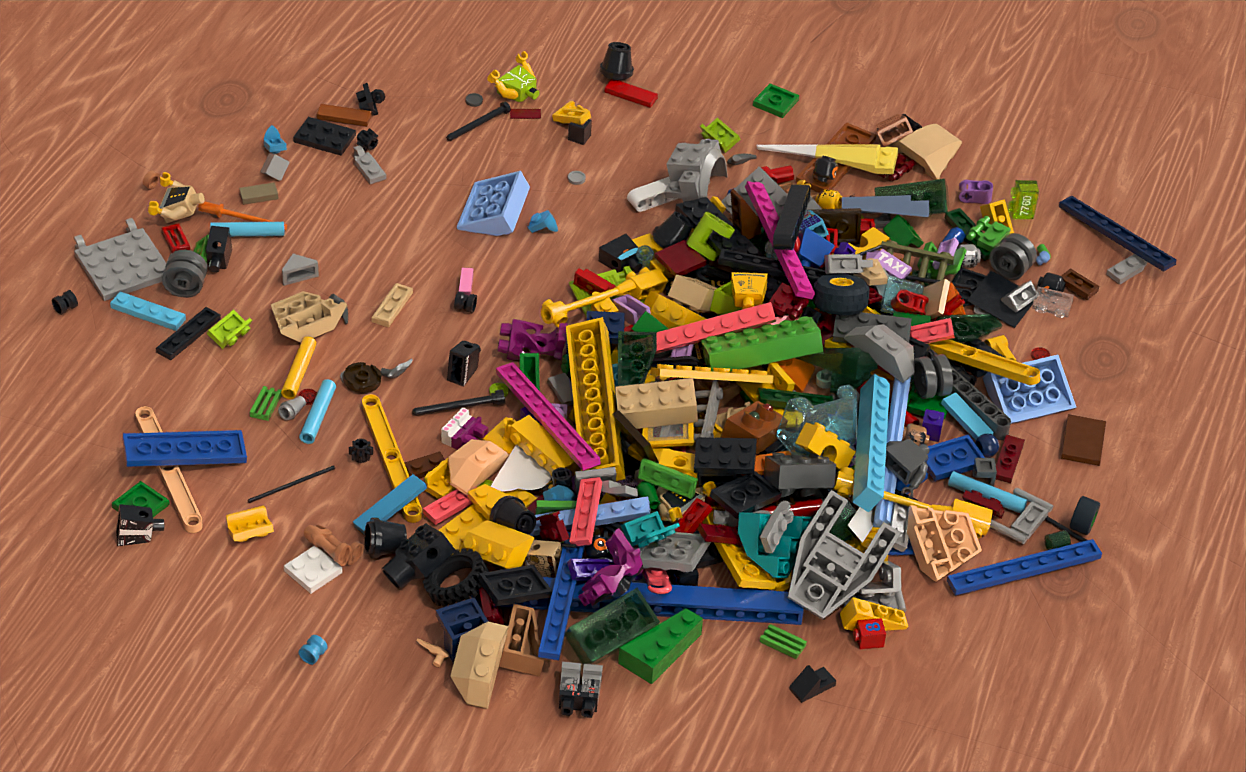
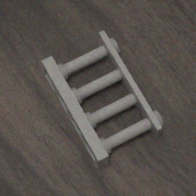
M713 380L711 390L695 391L696 399L709 398L708 404L697 405V413L706 412L705 419H698V422H694V427H703L702 433L694 434V442H696L697 437L714 438L713 431L720 399L723 398V390L719 387L717 380ZM683 424L662 426L660 438L683 437V434L676 435V431L679 428H683Z

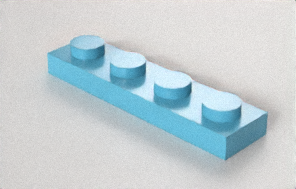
M121 291L110 302L111 308L174 331H177L186 320V314Z

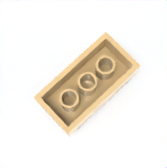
M693 378L615 387L617 409L636 429L698 422Z

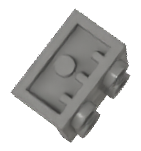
M884 561L882 567L879 568V577L882 582H870L857 593H861L864 597H873L875 593L893 596L895 592H901V567L890 561Z

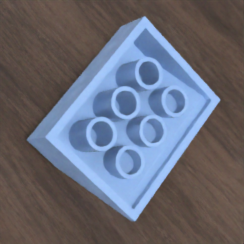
M517 171L474 182L457 229L494 236L512 233L530 189L522 172Z
M1059 355L1023 363L1040 370V382L1035 385H1027L991 372L982 377L991 401L1011 419V424L1076 408Z

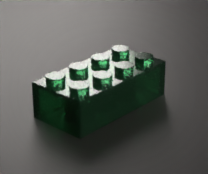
M637 587L569 627L565 632V637L583 665H595L619 651V647L657 626L660 621Z

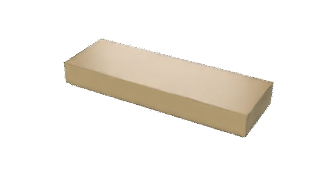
M396 283L372 316V322L389 327L413 294V288Z

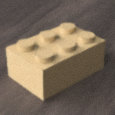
M676 275L668 296L672 297L673 301L677 304L689 306V309L712 315L713 311H710L714 291L717 288L695 278Z

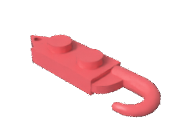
M652 567L643 568L642 574L648 585L663 586V588L648 586L649 591L656 594L671 592L672 585L666 570Z

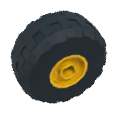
M827 274L818 278L814 283L813 290L815 295L813 303L820 311L836 315H852L864 311L868 305L869 286L862 278L849 274Z

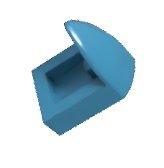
M271 125L264 135V147L269 152L277 154L287 150V143L280 138L278 130Z
M549 210L536 213L531 217L528 229L532 233L545 227L553 232L558 231L556 220Z
M561 485L543 492L544 500L575 501L577 497L572 490Z

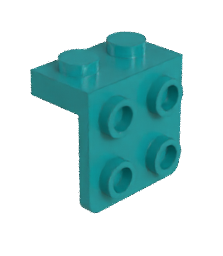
M656 511L626 522L621 527L631 546L642 548L654 541L658 542L675 534V529L680 527V525L676 523L664 527L660 515Z

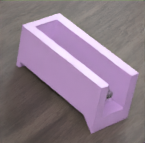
M629 294L612 299L619 312L625 313L624 321L631 325L633 324V326L645 311L650 313V307Z

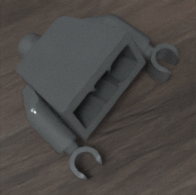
M911 439L889 441L886 444L885 466L905 485L910 484L909 487H905L901 491L902 496L906 492H910L909 499H913V490L919 487L926 476L929 458L927 455L929 454L928 446L926 444L918 446Z

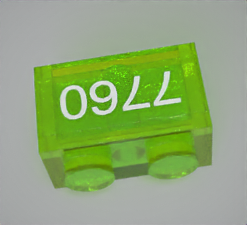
M1015 180V186L1011 188L1012 201H1009L1008 210L1011 211L1013 219H1034L1039 195L1037 181Z

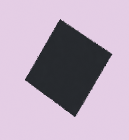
M991 270L967 302L1015 328L1037 298L1015 313L1001 301V298L1017 288L1018 285Z

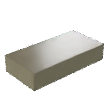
M275 182L239 188L243 205L278 199Z

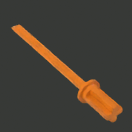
M204 201V203L198 205V211L217 215L218 218L225 214L253 222H275L224 209L223 204L218 205Z

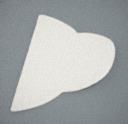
M515 445L491 487L499 491H512L516 489L535 490L547 485L552 476L544 467L538 465L537 461L530 455H527L522 448Z

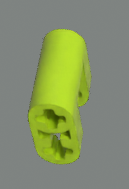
M705 212L686 243L706 258L716 261L719 255L706 243L713 230L729 239L735 229L715 215Z

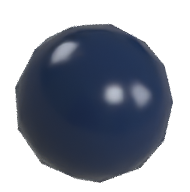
M984 433L976 439L975 444L985 458L995 456L999 451V441L994 435Z

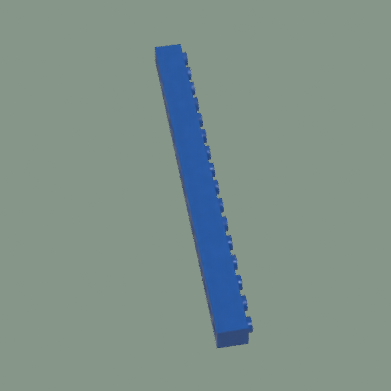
M543 577L553 591L556 578ZM577 580L570 610L576 612L672 617L687 608L703 619L802 625L803 607L787 598L789 592L690 585H672L671 592L656 594L649 591L647 587L663 588V586L631 582L630 588L617 599L604 600L594 606L591 603L584 606L578 596L583 593L582 587L588 580ZM477 590L478 595L476 597L471 595V598H475L479 606H482L480 592ZM551 597L515 604L534 609L548 610ZM513 604L503 605L500 607L512 608Z

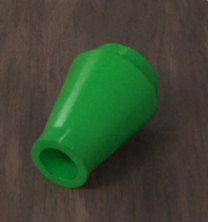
M646 481L638 484L636 488L637 495L640 498L648 496L650 508H658L661 502L655 485Z

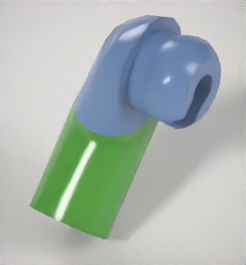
M1040 244L1037 247L1039 256H1037L1036 262L1038 265L1047 263L1051 258L1046 246Z

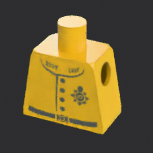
M732 272L731 290L734 305L736 307H743V309L762 305L767 290V274Z

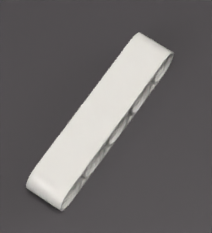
M669 177L635 188L627 195V200L638 212L654 208L678 198L665 197L664 192L670 183Z

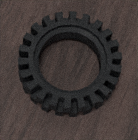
M463 548L459 552L457 549L453 555L449 556L430 575L424 578L423 584L431 600L438 606L446 607L448 604L452 605L455 602H462L464 599L468 600L471 595L476 597L478 595L477 590L482 588L478 581L479 573L489 572L477 551H473V549L467 551L466 548ZM465 568L472 569L470 574L460 583L451 587H440L442 582L455 571Z

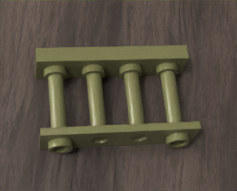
M887 240V242L882 241L881 244L882 249L893 255V252L904 254L903 262L907 265L910 264L911 256L922 258L918 277H926L929 260L940 262L936 280H943L947 264H954V256L947 252L935 253L902 246L891 240ZM906 279L901 283L892 280L897 293L900 290H906L912 285L907 283Z

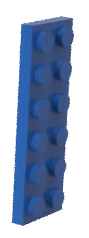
M242 430L123 433L122 436L127 467L247 463Z

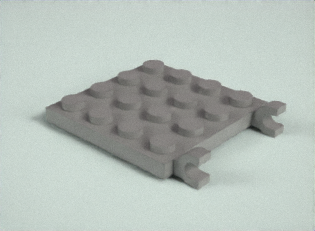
M133 218L125 220L128 226L126 228L128 233L89 246L85 245L82 235L74 237L77 243L75 245L76 250H74L75 257L104 301L115 298L120 291L127 294L162 282L166 262L143 228L137 229Z

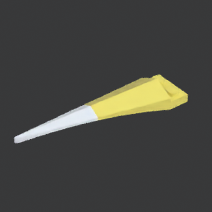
M880 144L756 145L758 150L797 154L813 158H822V155L836 159V163L875 174H893L898 156V148L880 147Z

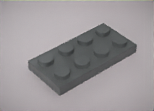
M863 312L852 315H836L833 341L849 343L844 337L855 327L884 324L909 343L912 318Z

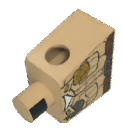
M533 540L524 560L525 566L534 565L542 577L556 578L562 553L561 543Z

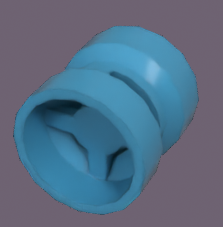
M311 635L307 640V644L299 649L298 654L303 661L313 665L318 661L319 655L325 653L328 645L320 636Z

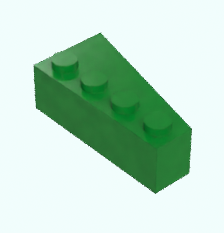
M687 608L619 647L618 664L648 683L653 684L702 635L703 618Z

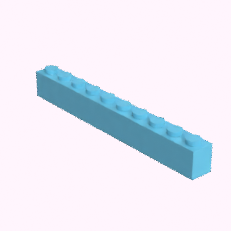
M875 373L860 389L852 501L867 512H870L884 497L890 383Z

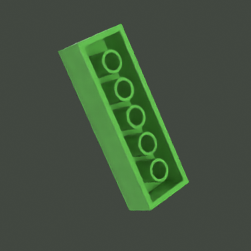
M807 316L800 317L794 321L785 320L775 325L766 324L761 328H747L742 332H728L723 336H709L701 340L704 362L707 367L711 368V371H713V368L730 369V371L732 369H744L823 352L821 330L812 317Z

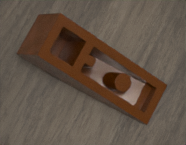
M734 189L730 190L733 226L737 227L740 233L748 240L760 235L762 223L759 217L743 197Z

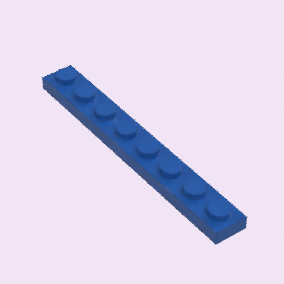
M570 539L565 540L564 543L570 544ZM576 546V548L563 547L538 651V657L560 659L577 580H572L567 562L570 559H582L585 546Z
M1091 539L948 575L947 582L956 596L1101 559L1102 552L1095 541Z

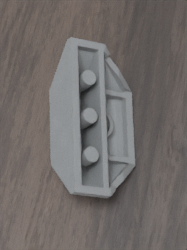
M884 324L855 327L845 335L844 339L900 382L904 383L914 375L913 346Z

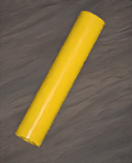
M304 337L300 343L281 390L282 396L286 399H294L297 395L316 347V340L312 337Z

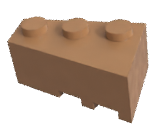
M513 604L508 622L509 629L499 667L540 677L544 658L538 657L541 641L538 638V626L534 608Z

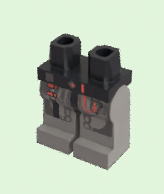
M562 662L559 709H561L562 715L570 716L573 714V710L581 711L583 717H593L598 707L603 665L584 664L581 685V663Z

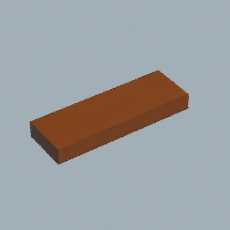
M321 104L316 115L317 119L367 127L372 111Z

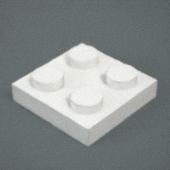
M313 546L285 564L284 571L311 594L340 575L342 567L321 549Z

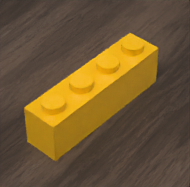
M530 415L511 425L510 438L512 442L537 461L538 465L549 471L551 476L555 469L561 467L568 468L572 472V476L575 475L576 471H580V467L558 442Z

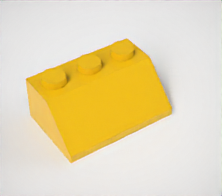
M486 520L467 532L459 551L463 548H466L467 551L473 549V551H477L480 554L484 563L500 569L522 567L534 537Z

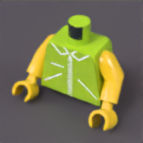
M525 51L521 53V57L518 53L515 58L517 63L522 64V67L518 65L502 77H500V73L497 70H493L487 77L490 83H495L497 93L502 95L503 98L522 102L528 97L535 100L539 96L540 92L536 89L537 79L529 63L527 64L525 61L528 57Z

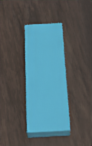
M956 392L942 399L941 404L975 440L984 433L993 435L994 432Z

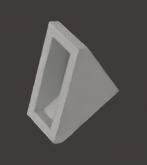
M292 254L282 269L283 285L319 277L317 260Z

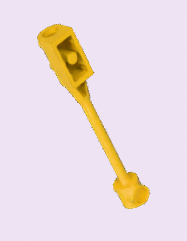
M644 267L638 275L633 271L628 273L625 277L626 280L614 289L566 305L561 301L553 303L548 299L542 304L541 317L546 324L553 323L556 327H559L560 323L567 322V312L616 295L623 296L629 294L640 301L647 297L650 290L658 294L662 293L668 279L659 269L649 270L647 267Z
M849 467L840 468V471L835 476V487L832 490L837 491V494L844 498H848L849 495L852 496L855 470ZM884 491V497L882 498L908 507L913 505L923 509L933 508V510L937 511L949 510L969 513L978 539L982 535L986 536L993 512L991 509L954 499L950 506L929 505Z

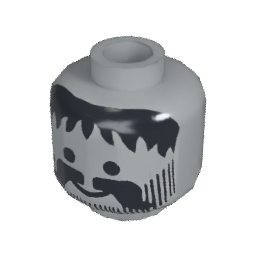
M974 244L959 245L957 249L965 247L967 250L961 267H975L981 259L980 249Z

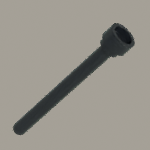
M503 389L496 390L489 396L417 407L412 410V413L414 415H422L488 403L497 404V406L505 405Z

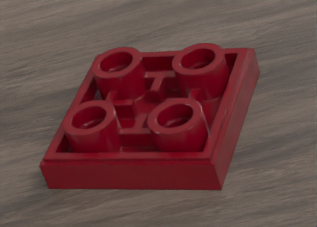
M685 240L655 252L654 256L674 277L676 275H685L706 265V260L697 251L689 247Z

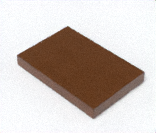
M1068 414L1061 459L1100 466L1106 421Z

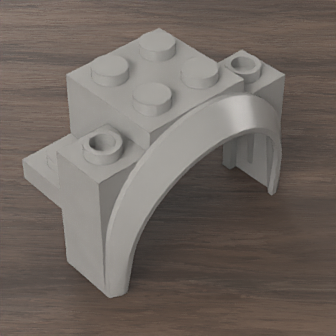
M702 139L699 144H677L666 164L670 183L664 192L665 197L682 199L683 202L707 197L711 176L728 177L726 160L721 153L718 140Z

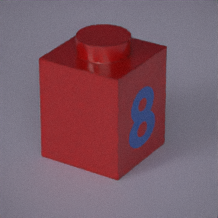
M882 618L857 620L856 629H853L854 641L858 642L859 649L884 647L886 631Z

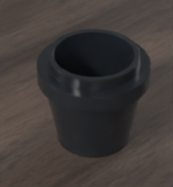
M612 42L608 45L604 60L600 64V72L606 78L626 80L633 75L634 68L632 66L630 45L622 42Z
M674 211L660 226L654 228L652 231L653 239L659 246L665 249L683 240L687 241L694 225L686 216Z
M504 496L494 504L490 513V521L530 535L536 526L535 514L525 507L522 500L514 496Z
M370 518V521L366 523L364 544L365 551L369 554L370 558H379L382 555L396 553V549L400 547L401 542L407 539L404 524L383 521L379 518Z

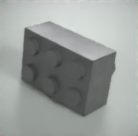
M792 452L791 455L773 453L772 456H765L764 479L782 493L781 497L790 496L797 488H799L800 497L813 496L821 488L835 487L836 464L830 461L828 457L822 456V453L820 456L813 453L803 455V453Z

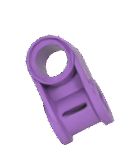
M963 180L959 183V190L961 191L959 199L963 203L988 204L992 200L993 184L986 180Z

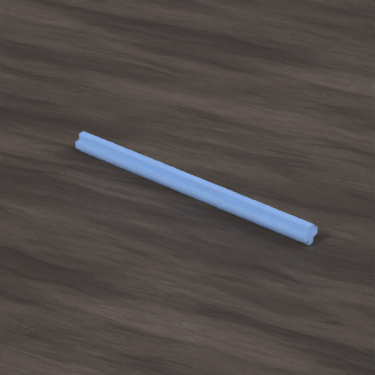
M894 377L887 426V443L889 441H902L911 377L904 383ZM885 466L884 491L895 494L897 476ZM881 499L876 504L874 527L880 528L883 522L888 525L891 523L892 501Z

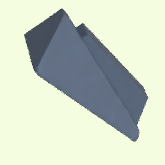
M911 195L842 197V209L860 208L861 213H888L929 217V200L911 201Z

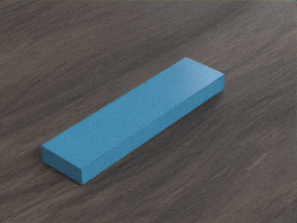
M412 474L353 521L354 527L364 534L366 523L370 521V518H379L380 520L387 521L426 490V483Z

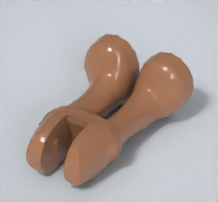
M320 524L316 526L309 525L304 530L305 538L314 546L322 547L340 566H345L346 563L353 565L363 554L364 545L358 541L350 545L341 543L330 530Z

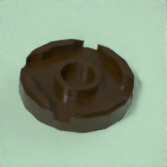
M364 362L353 363L347 366L343 374L344 384L355 392H372L381 384V372L372 364L369 366Z

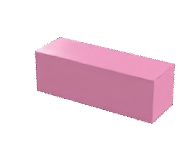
M462 268L459 291L470 295L473 283V268Z

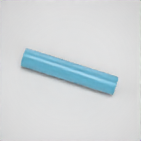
M284 222L210 223V229L211 226L229 227L231 237L285 235Z
M326 379L322 381L299 438L306 444L314 442L333 397L336 384L332 380Z
M955 471L952 472L948 482V486L963 492L965 490L969 492L975 490L983 494L982 497L995 498L1001 501V505L1004 508L1020 514L1025 510L1027 499Z

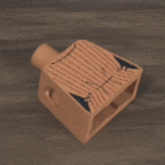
M899 114L876 124V132L883 147L913 133L907 117Z

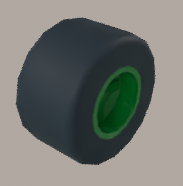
M1081 496L1074 510L1069 526L1070 529L1088 535L1096 520L1100 502Z

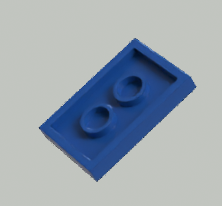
M968 434L928 446L927 471L933 480L937 481L950 477L953 471L960 474L973 470L975 458L985 457Z

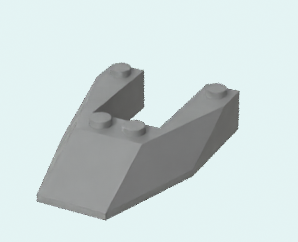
M832 490L800 538L787 597L822 620L872 581L901 532L883 522L865 553H862L829 533L849 501Z

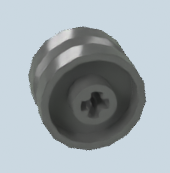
M1011 233L1006 235L990 252L989 259L996 273L1008 280H1017L1036 262L1037 252L1032 242L1025 236Z
M190 250L175 251L170 254L162 276V284L166 290L178 297L188 298L196 296L203 287L208 270L207 263L196 252Z
M944 354L932 355L930 359L928 357L915 358L913 380L919 397L927 399L933 398L935 394L937 396L950 395L953 388V376L947 357Z

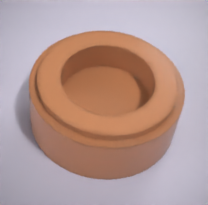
M153 170L149 171L144 176L143 185L149 189L155 188L159 183L160 175Z

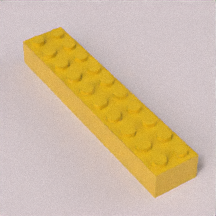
M603 317L566 326L576 432L600 457V465L586 470L615 467L616 481L625 479L620 429L612 415L617 411L609 332Z

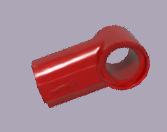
M791 165L770 169L767 166L761 167L776 183L794 180Z

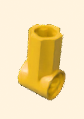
M1004 335L985 339L984 343L1007 359L1016 361V358L1008 348V341Z

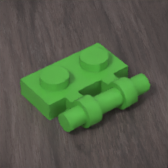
M984 216V218H980L977 221L976 226L968 231L966 237L970 241L973 239L978 240L977 246L991 252L1006 235L1010 234L1011 228L996 221L991 225L989 224L990 218Z

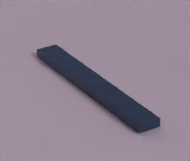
M1074 196L1059 202V208L1164 272L1176 265L1177 259Z

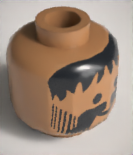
M911 423L906 427L904 426L902 441L911 439L918 446L921 444L928 445L930 436L927 435L925 427Z

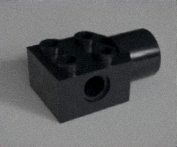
M425 523L419 526L409 539L401 542L400 547L396 549V556L383 566L381 570L391 583L401 590L411 580L426 578L456 550L442 532Z

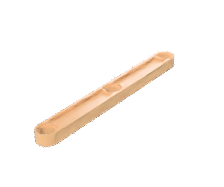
M144 406L136 410V422L141 433L162 432L157 418L150 407ZM142 414L150 415L147 418L140 417ZM178 465L157 466L184 529L189 533L199 532L203 527L202 517ZM167 466L173 467L172 470H164V468ZM190 521L198 522L196 525L188 524Z

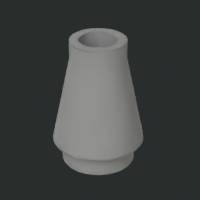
M298 396L297 398L282 402L278 408L279 415L284 420H292L306 405V400L302 396Z

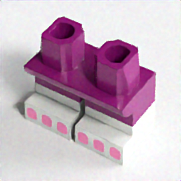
M462 407L453 419L441 429V443L458 450L471 439L478 440L476 436L483 439L488 434V427L481 424V417L474 418L470 416L469 410Z

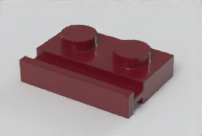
M965 490L962 497L965 502L993 510L992 515L1002 519L1005 511L1001 501L992 497L990 499L982 497L983 494L975 490L971 492Z
M560 511L536 518V521L539 520L541 523L539 529L540 537L543 541L563 542L570 539L563 519H559L558 514H560Z

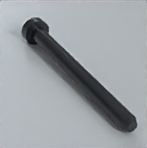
M506 101L500 103V107L448 134L447 140L452 141L502 113H509L511 111L510 105Z

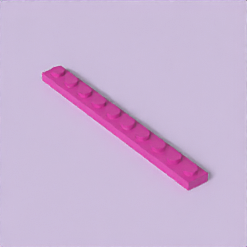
M747 181L745 189L773 247V236L779 216L764 185L760 182ZM794 248L793 250H774L795 296L813 299L815 292Z
M514 362L496 368V374L583 471L601 464L600 457Z

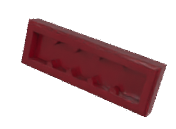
M1006 435L996 463V480L1012 482L1025 439Z
M699 524L698 531L705 542L742 545L738 534V526Z

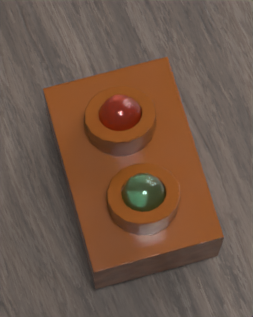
M756 401L727 418L720 438L757 439V455L785 434L789 419L774 411L770 404Z

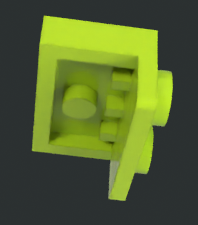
M716 118L707 127L703 124L700 125L701 135L704 139L718 140L720 149L725 153L741 140L739 135L719 118Z
M233 309L209 329L207 335L222 349L228 345L231 347L236 343L239 335L244 336L251 329L249 325L253 320L249 318L245 321Z

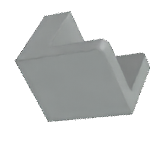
M269 153L260 172L277 180H282L290 162L276 154Z

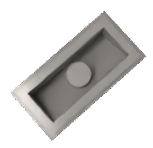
M1030 280L1002 297L1001 301L1016 313L1038 298L1039 294Z

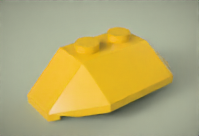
M651 290L643 303L650 307L651 315L669 329L706 319Z

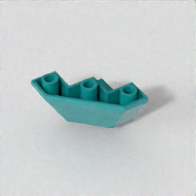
M739 512L738 534L746 555L772 577L788 578L795 565L800 538L813 517L794 516L793 521L787 524V529L781 536L774 552L766 553L760 535L772 514Z

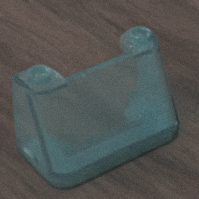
M850 384L841 386L837 391L840 399L814 406L803 397L788 400L776 437L791 453L799 452L803 453V455H809L810 452H807L795 444L806 422L813 425L817 422L826 427V432L831 431L838 435V440L842 439L850 443L849 447L853 446L857 439L856 391Z

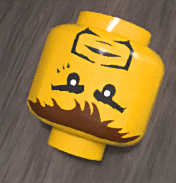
M824 189L816 196L815 201L822 209L842 208V196L836 190Z

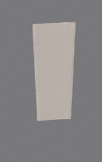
M876 506L870 512L859 507L848 524L849 528L862 543L873 527Z

